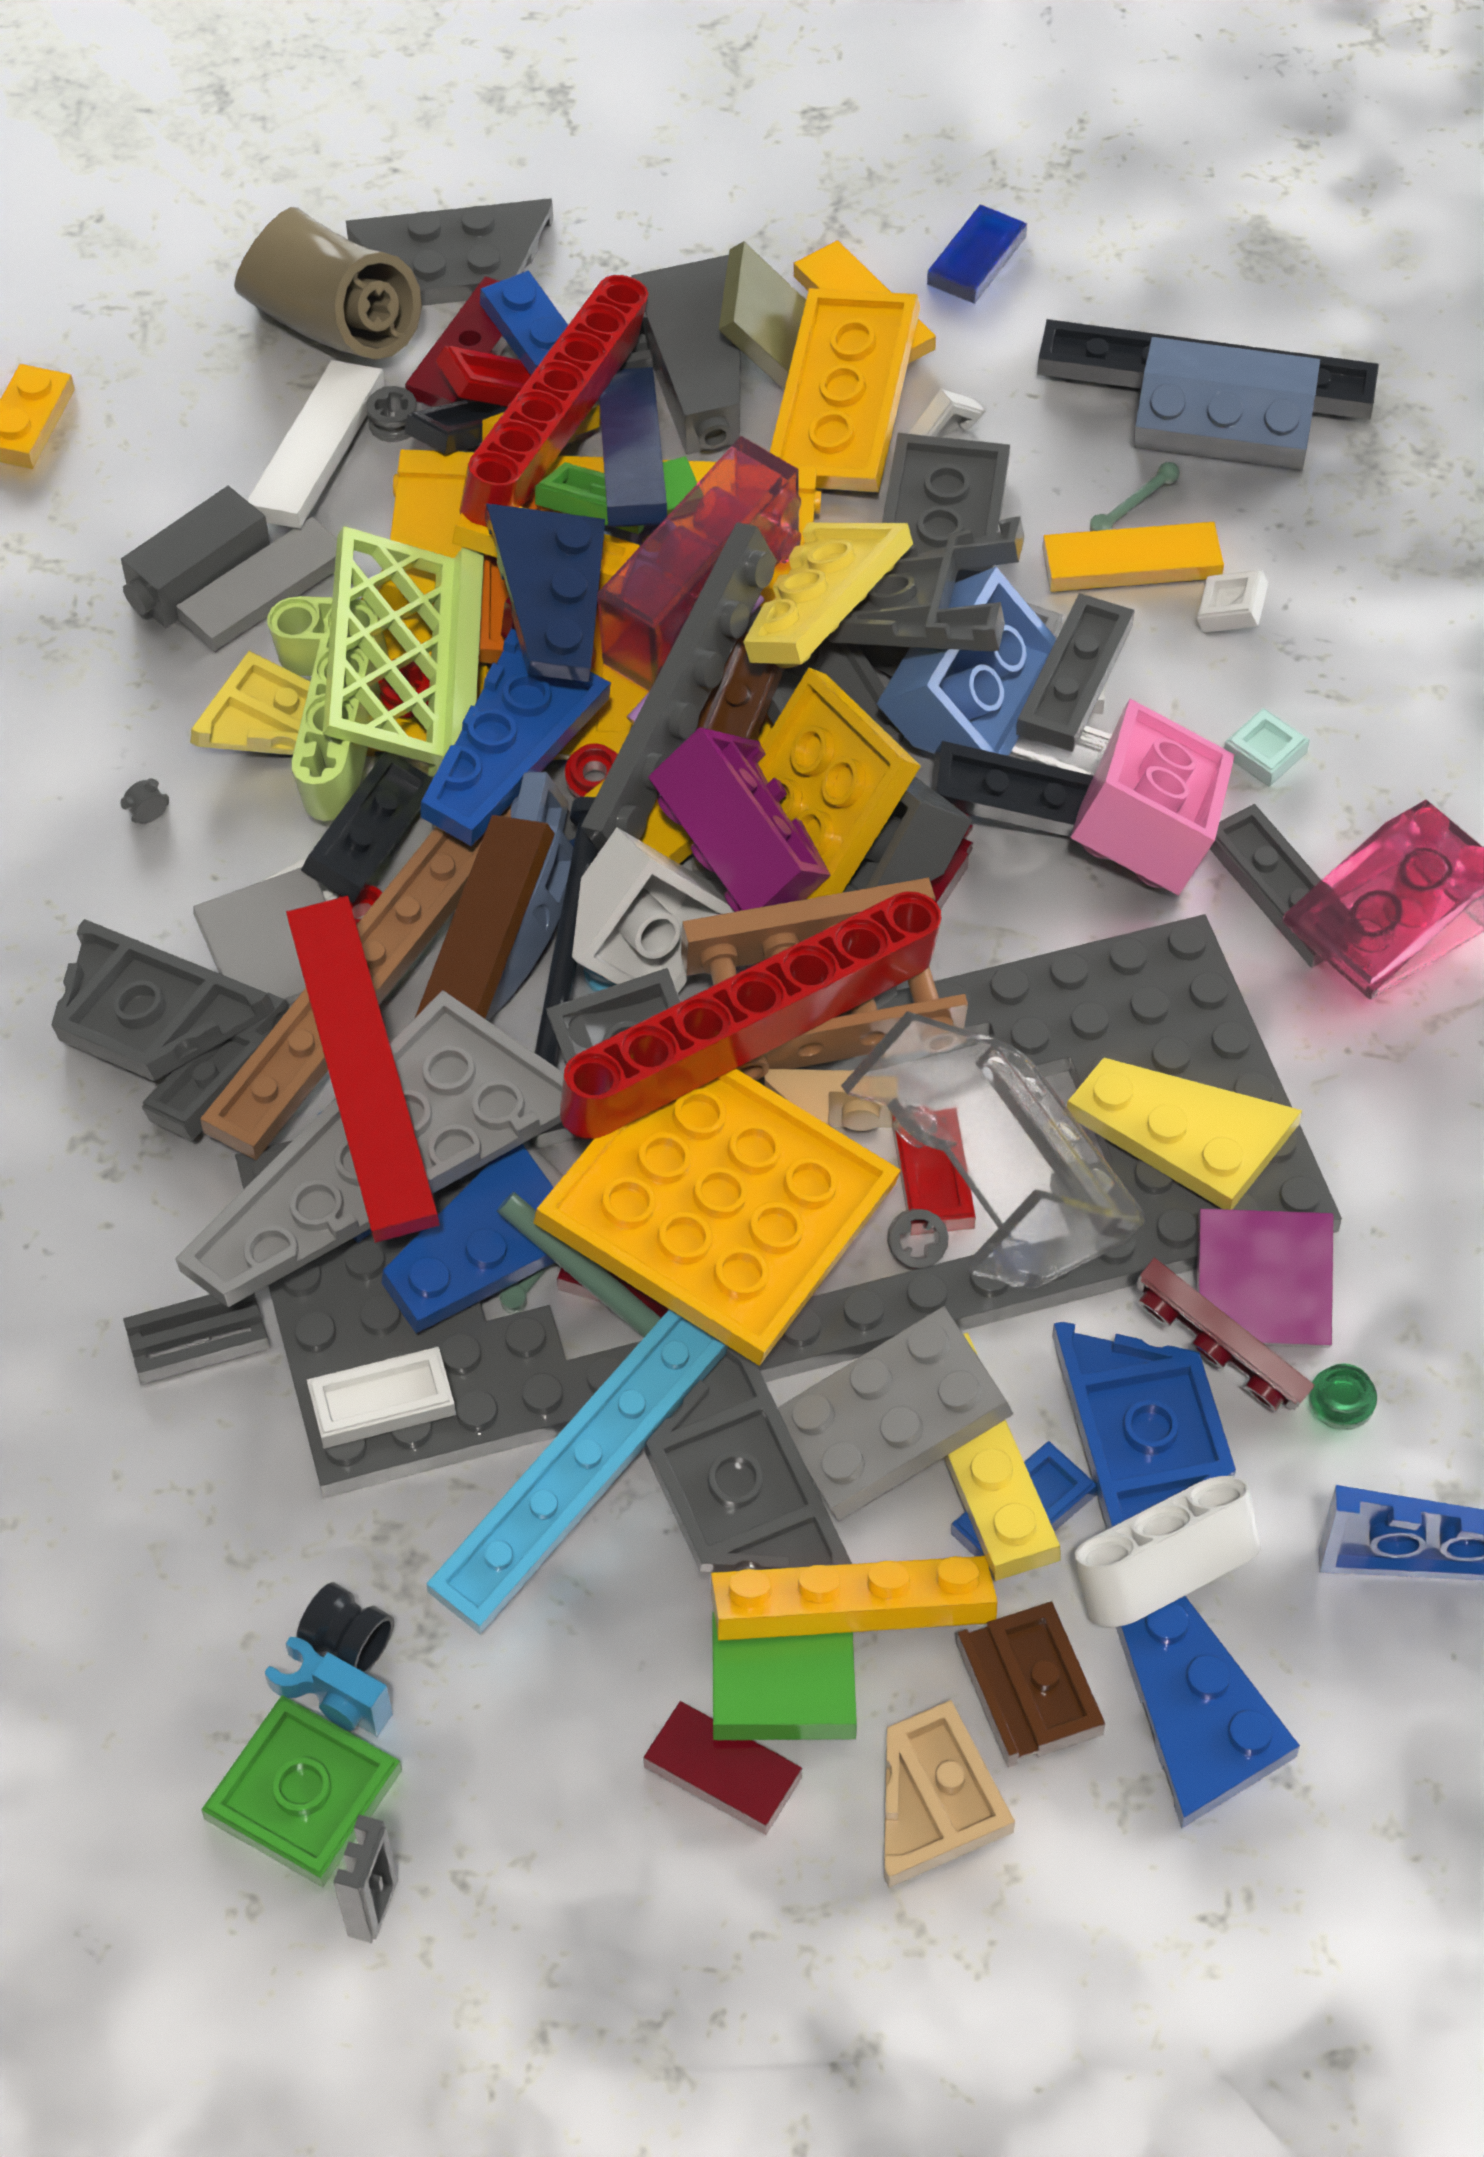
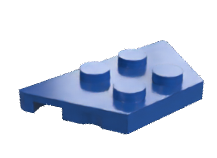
M1064 1321L1054 1323L1052 1338L1093 1481L1097 1484L1096 1491L1107 1529L1201 1481L1218 1476H1235L1236 1468L1200 1352L1170 1345L1154 1347L1145 1343L1142 1339L1117 1333L1114 1341L1075 1333L1076 1324Z

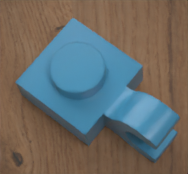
M289 1637L285 1643L288 1655L294 1660L301 1662L302 1666L297 1672L292 1674H283L276 1668L269 1666L264 1673L270 1689L277 1695H283L287 1698H297L309 1693L316 1694L321 1712L333 1723L350 1731L359 1726L378 1737L393 1716L387 1685L329 1652L325 1657L320 1656L307 1641L301 1638Z

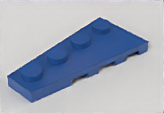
M511 628L504 641L503 652L497 663L492 664L484 680V688L475 706H470L462 722V731L457 741L449 747L421 801L420 817L472 846L486 831L491 816H500L513 800L519 796L523 774L526 772H541L607 702L610 695L611 682L591 671L588 682L529 675L516 630Z

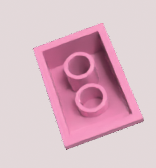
M1129 699L1079 808L1071 839L1081 843L1082 847L1091 855L1100 859H1111L1135 872L1137 877L1147 885L1155 888L1163 887L1179 896L1215 841L1235 754L1140 703Z

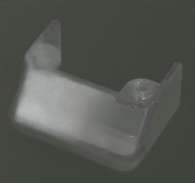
M907 1011L841 1085L847 1095L887 1106L896 1118L893 1121L895 1130L912 1146L922 1148L926 1145L944 1151L994 1221L998 1229L965 1264L973 1275L1003 1281L1015 1288L1024 1286L1036 1289L1129 1242L1146 1224L1147 1220L1142 1208L1039 1069L1027 1056L1008 1043Z

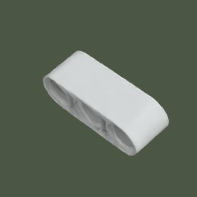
M1218 1476L1206 1479L1082 1543L1075 1551V1560L1089 1619L1094 1624L1102 1627H1118L1131 1624L1255 1558L1261 1550L1248 1483L1235 1476Z

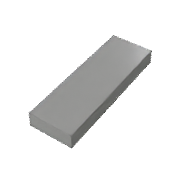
M313 517L309 518L304 522L301 529H292L178 604L176 609L179 620L214 652L265 619L271 608L279 601L301 595L334 573L337 538Z

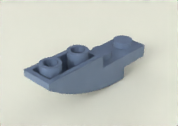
M547 772L524 773L519 797L513 800L511 806V818L548 823L555 835L486 1016L487 1021L512 997L528 976L547 946L561 915L573 852L572 844L563 833L569 803Z

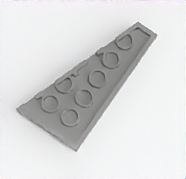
M443 990L390 1043L432 1194L561 1122L560 1101L564 1073ZM336 1098L175 1258L181 1273L227 1307L234 1305L370 1229Z

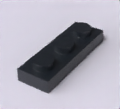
M942 741L935 751L931 789L963 813L1071 837L1079 808L1094 776Z
M384 752L310 852L301 871L342 897L348 896L350 902L354 903L421 809V801L433 778L396 754Z

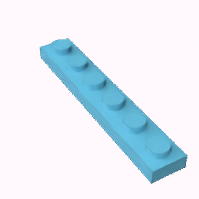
M669 1309L426 1583L427 1592L481 1635L641 1452L649 1437L666 1418H670L682 1405L685 1396L700 1380L703 1381L724 1357L729 1347Z

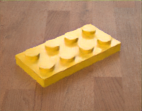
M809 288L767 464L817 466L816 488L879 492L920 312L918 294Z

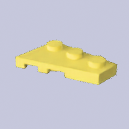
M1103 1058L1068 1100L1066 1115L1218 1207L1232 1210L1299 1126L1302 1110Z

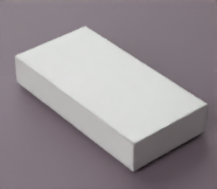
M439 1347L307 1380L324 1449L456 1415L455 1404Z

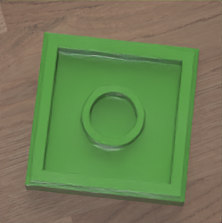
M712 1612L713 1740H856L857 1718L853 1632L718 1641L714 1612Z
M281 1695L201 1811L204 1820L317 1885L324 1887L344 1858L348 1842L354 1843L356 1840L354 1826L358 1815L371 1818L402 1772L400 1760Z

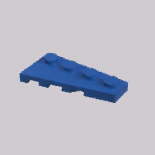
M1336 1485L1319 1545V1572L1484 1581V1509Z

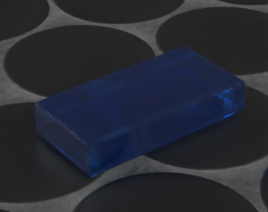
M980 204L928 269L927 285L975 304L1027 236V223Z

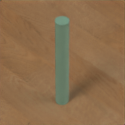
M512 1192L499 1206L497 1213L643 1338L661 1319L660 1316L599 1264L535 1225L533 1222L536 1210L518 1194Z

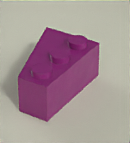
M699 727L648 776L661 795L658 798L659 806L672 821L684 827L694 842L691 845L694 856L705 868L716 873L727 888L724 894L725 899L735 912L805 900L831 874L803 822L797 818L790 821L779 804V801L787 793L780 780L773 778L768 783L758 761L766 753L760 742Z

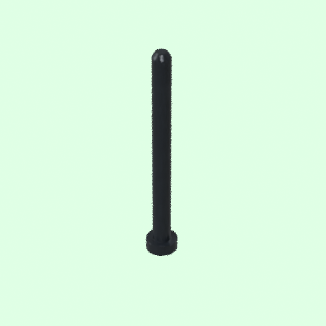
M579 797L572 802L570 820L577 826L534 1052L556 1068L558 1067L560 1048L546 1009L570 1001L577 965V962L572 957L580 882L581 877L598 853L597 848L581 828V825L596 797Z

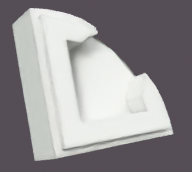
M940 389L908 433L942 437L960 426L964 431H967L984 415L985 410L974 398Z

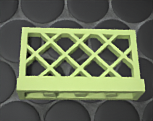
M343 526L337 535L323 735L429 763L428 776H435L449 747L457 741L462 731V722L470 706H475L483 553L461 548L456 557L451 558ZM353 550L371 555L384 571L368 579L354 562ZM416 568L436 574L435 589L424 595L405 571ZM389 580H392L409 601V604L397 611L391 608L376 589V587ZM360 596L364 598L380 618L379 621L367 628H364L349 609L350 602ZM416 612L433 631L432 638L422 644L402 621ZM387 628L407 652L393 661L389 659L372 638ZM357 645L377 668V670L363 678L358 675L346 660V652ZM413 661L430 680L429 688L419 694L399 671V669ZM383 678L386 679L404 702L390 711H387L369 688ZM355 695L374 720L364 725L342 719V702ZM411 711L427 730L426 741L408 737L396 722V719Z

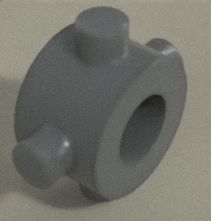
M149 778L148 780H142L133 784L121 799L122 809H128L133 815L131 818L132 822L149 823L157 819L165 811L166 806L169 804V796L159 791V782L157 780Z

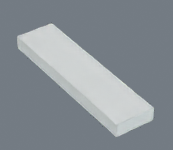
M334 360L330 361L247 499L249 503L266 516L267 523L301 529L366 418L367 401L370 395L384 387L383 369Z

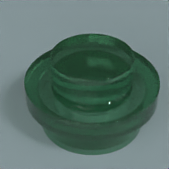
M1345 1363L1336 1364L1321 1371L1312 1381L1315 1386L1309 1393V1405L1313 1414L1325 1425L1335 1429L1350 1430L1364 1425L1373 1416L1377 1405V1391L1369 1376L1359 1367Z

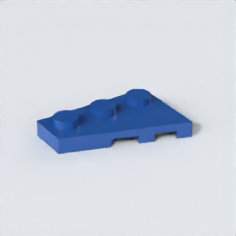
M1186 1596L1136 1622L1116 1627L1140 1703H1143L1155 1737L1154 1746L1161 1768L1166 1771L1175 1798L1174 1807L1181 1829L1297 1757L1300 1748L1298 1742Z

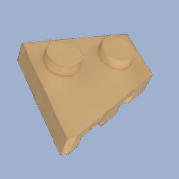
M952 1700L887 1727L884 1880L888 1888L1014 1833L1015 1820Z

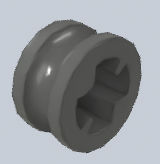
M388 386L378 389L370 395L367 401V414L369 416V429L373 436L386 442H400L411 437L405 433L407 414L417 411V402L413 393L406 388ZM391 412H395V415L390 417Z
M913 1208L903 1211L892 1220L888 1228L887 1243L890 1252L897 1261L909 1267L925 1268L934 1265L943 1257L948 1247L949 1235L946 1225L938 1215L928 1210ZM922 1219L925 1220L923 1229L929 1230L931 1227L933 1228L935 1242L925 1245L923 1256L911 1257L910 1254L913 1249L908 1246L902 1249L900 1234H906L911 1231V1221Z

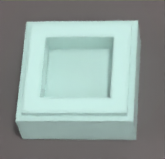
M1262 708L1225 741L1224 749L1235 754L1234 763L1270 787L1307 753L1310 739Z

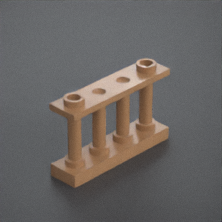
M928 877L682 921L681 957L686 976L707 973L711 975L713 985H716L736 975V967L760 963L898 893L905 891L919 892L935 901L930 879ZM929 966L922 973L907 980L914 1003L877 1010L875 1000L872 998L852 1008V1015L832 1018L736 1069L752 1079L758 1080L765 1076L769 1069H794L918 1045L926 1048L943 1046L953 1039L963 1037L968 1009L966 995L961 994L939 998Z

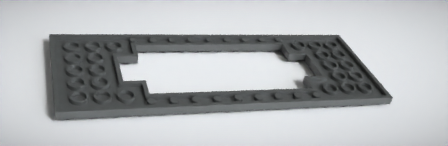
M1206 914L934 981L939 998L961 994L966 995L968 1009L962 1038L953 1039L949 1043L935 1048H926L918 1045L794 1068L799 1070H855L989 1036L1009 1086L1069 1071L1077 1090L1103 1058L1292 1107ZM910 988L897 990V995L879 1009L914 1003ZM765 1076L756 1080L765 1086ZM560 1122L528 1141L536 1149L580 1139L581 1137L573 1135ZM1300 1124L1232 1209L1334 1213L1333 1233L1339 1232L1342 1220ZM1094 1132L1106 1162L1051 1176L1050 1191L1066 1231L812 1296L758 1368L765 1382L859 1358L945 1306L959 1329L963 1331L1137 1285L1140 1274L1154 1257L1175 1274L1197 1269L1198 1212L1200 1209L1222 1208ZM293 1140L268 1146L257 1160L243 1153L235 1154L243 1190ZM490 1162L433 1193L432 1196L437 1214ZM421 1231L374 1243L372 1233L359 1243L352 1238L268 1285L323 1498L556 1438L641 1341L566 1360L550 1305L485 1321L480 1301L416 1334L381 1281L383 1269ZM439 1347L453 1396L456 1415L323 1448L307 1384L308 1379Z

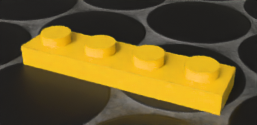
M954 1556L942 1559L881 1561L877 1563L828 1566L813 1565L809 1567L763 1570L745 1569L741 1571L711 1573V1598L718 1641L987 1624V1622L997 1619L998 1601L985 1556Z

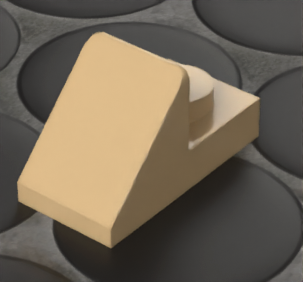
M769 1069L765 1075V1087L831 1127H847L855 1131H867L875 1127L892 1128L894 1071Z

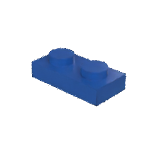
M529 270L481 288L479 304L503 335L529 374L532 375L568 326L567 322Z

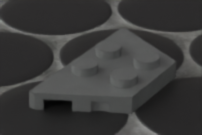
M552 198L346 220L348 240L371 250L397 256L412 269L420 286L422 306L468 300L485 276L502 281L524 272L526 266L532 263L539 250L538 238L544 226H551L554 220Z
M84 919L79 924L77 936L81 942L77 962L68 963L63 981L65 993L57 1002L51 1026L59 1041L152 1081H156L266 1018L272 1013L274 1007L268 993Z
M729 1347L726 1350V1356L705 1380H700L685 1396L682 1406L672 1417L666 1418L645 1442L644 1451L700 1572H731L745 1569L763 1570L809 1567L813 1565L852 1564L757 1364Z

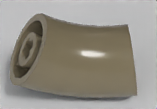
M289 207L266 225L244 256L234 283L237 294L296 332L337 350L374 360L392 357L407 346L418 328L422 310L420 286L412 269L399 257L371 250L352 242L322 225L298 207Z

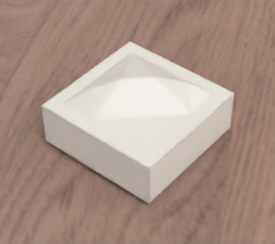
M1262 570L1207 576L1197 615V621L1203 633L1258 627L1268 587L1267 579Z

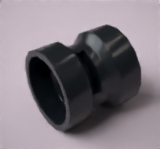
M332 1582L320 1589L311 1600L299 1622L296 1636L307 1641L316 1653L319 1654L327 1651L360 1671L367 1673L379 1660L391 1638L394 1618L375 1606L361 1609L355 1603L354 1595L350 1591Z

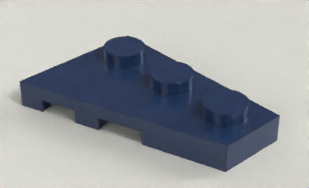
M486 503L485 521L489 535L493 536L497 550V564L501 579L505 580L512 605L511 615L527 673L529 675L588 682L592 661L605 519Z

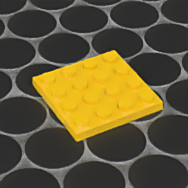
M734 1069L612 1133L594 1139L538 1206L533 1223L760 1366L896 1185L901 1169L738 1069Z

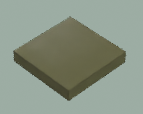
M743 241L729 249L719 331L776 384L785 390L806 299Z

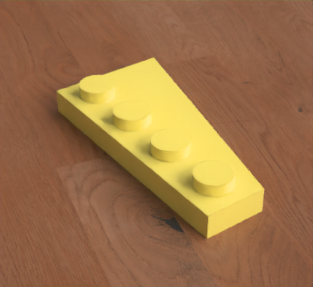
M807 523L802 532L805 544L795 546L788 558L791 566L789 574L779 575L773 586L776 596L775 600L763 604L743 641L749 662L776 664L780 668H791L806 662L812 652L830 633L839 627V623L859 602L866 598L867 593L886 573L894 568L895 563L913 545L908 523Z

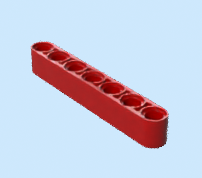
M611 275L600 281L471 456L460 504V515L462 513L470 522L487 527L485 521L486 503L518 508L524 505L534 491L535 486L541 481L637 345L648 298L647 288L640 281L625 275Z
M905 891L895 894L576 1054L568 1061L564 1069L560 1101V1120L563 1126L573 1135L581 1138L596 1139L608 1135L832 1018L917 976L929 967L933 958L942 920L939 906L929 896L919 892Z

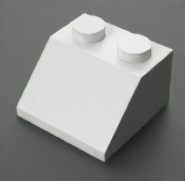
M616 827L581 877L572 957L577 963L617 985L668 968L678 994L691 976H686L681 957L682 921L735 911L730 907L726 899L705 879Z

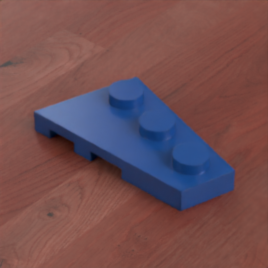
M523 1144L492 1160L438 1214L440 1226L422 1230L383 1269L382 1285L416 1334L555 1263V1261L497 1213L499 1206L512 1192L518 1194L536 1210L554 1188Z

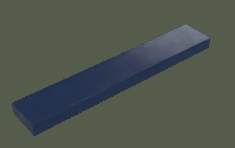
M653 367L619 369L599 397L608 526L662 525L668 523Z

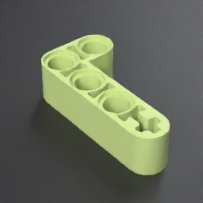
M288 597L279 601L271 608L267 616L269 631L282 667L300 676H312L292 757V772L306 812L318 820H335L360 786L368 747L323 735L333 598ZM355 599L350 602L349 609L364 628L379 621V617L365 600ZM382 631L372 638L388 656V648ZM358 645L346 652V660L361 678L377 670ZM377 682L369 688L379 699L381 691ZM355 695L342 702V719L364 725L374 720Z

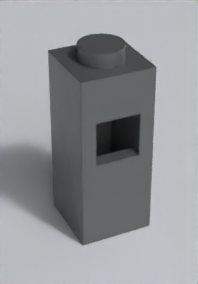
M229 485L121 558L126 584L123 586L126 599L139 614L145 615L148 613L164 628L169 627L179 620L176 609L178 604L270 545L266 516Z

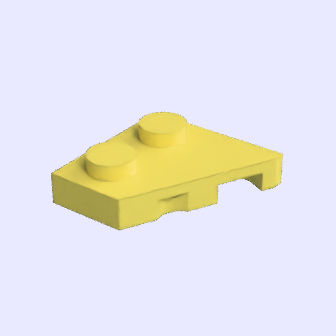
M248 651L191 728L190 743L197 747L293 755L310 681Z

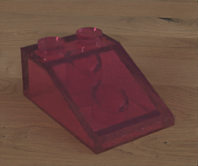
M1426 799L1385 822L1284 914L1282 923L1369 1000H1372L1484 932V847Z

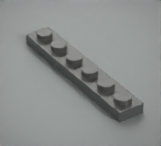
M736 522L581 825V828L599 852L616 827L638 840L642 837L646 828L647 817L660 794L648 776L695 732L703 706L712 689L721 681L724 665L737 639L745 633L748 627L749 615L763 588H766L772 580L777 560L757 526Z

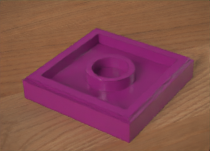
M1200 1209L1198 1212L1197 1291L1266 1346L1330 1348L1332 1346L1334 1213Z

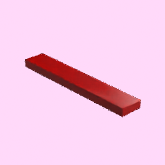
M344 896L286 911L374 1243L440 1226L349 897Z

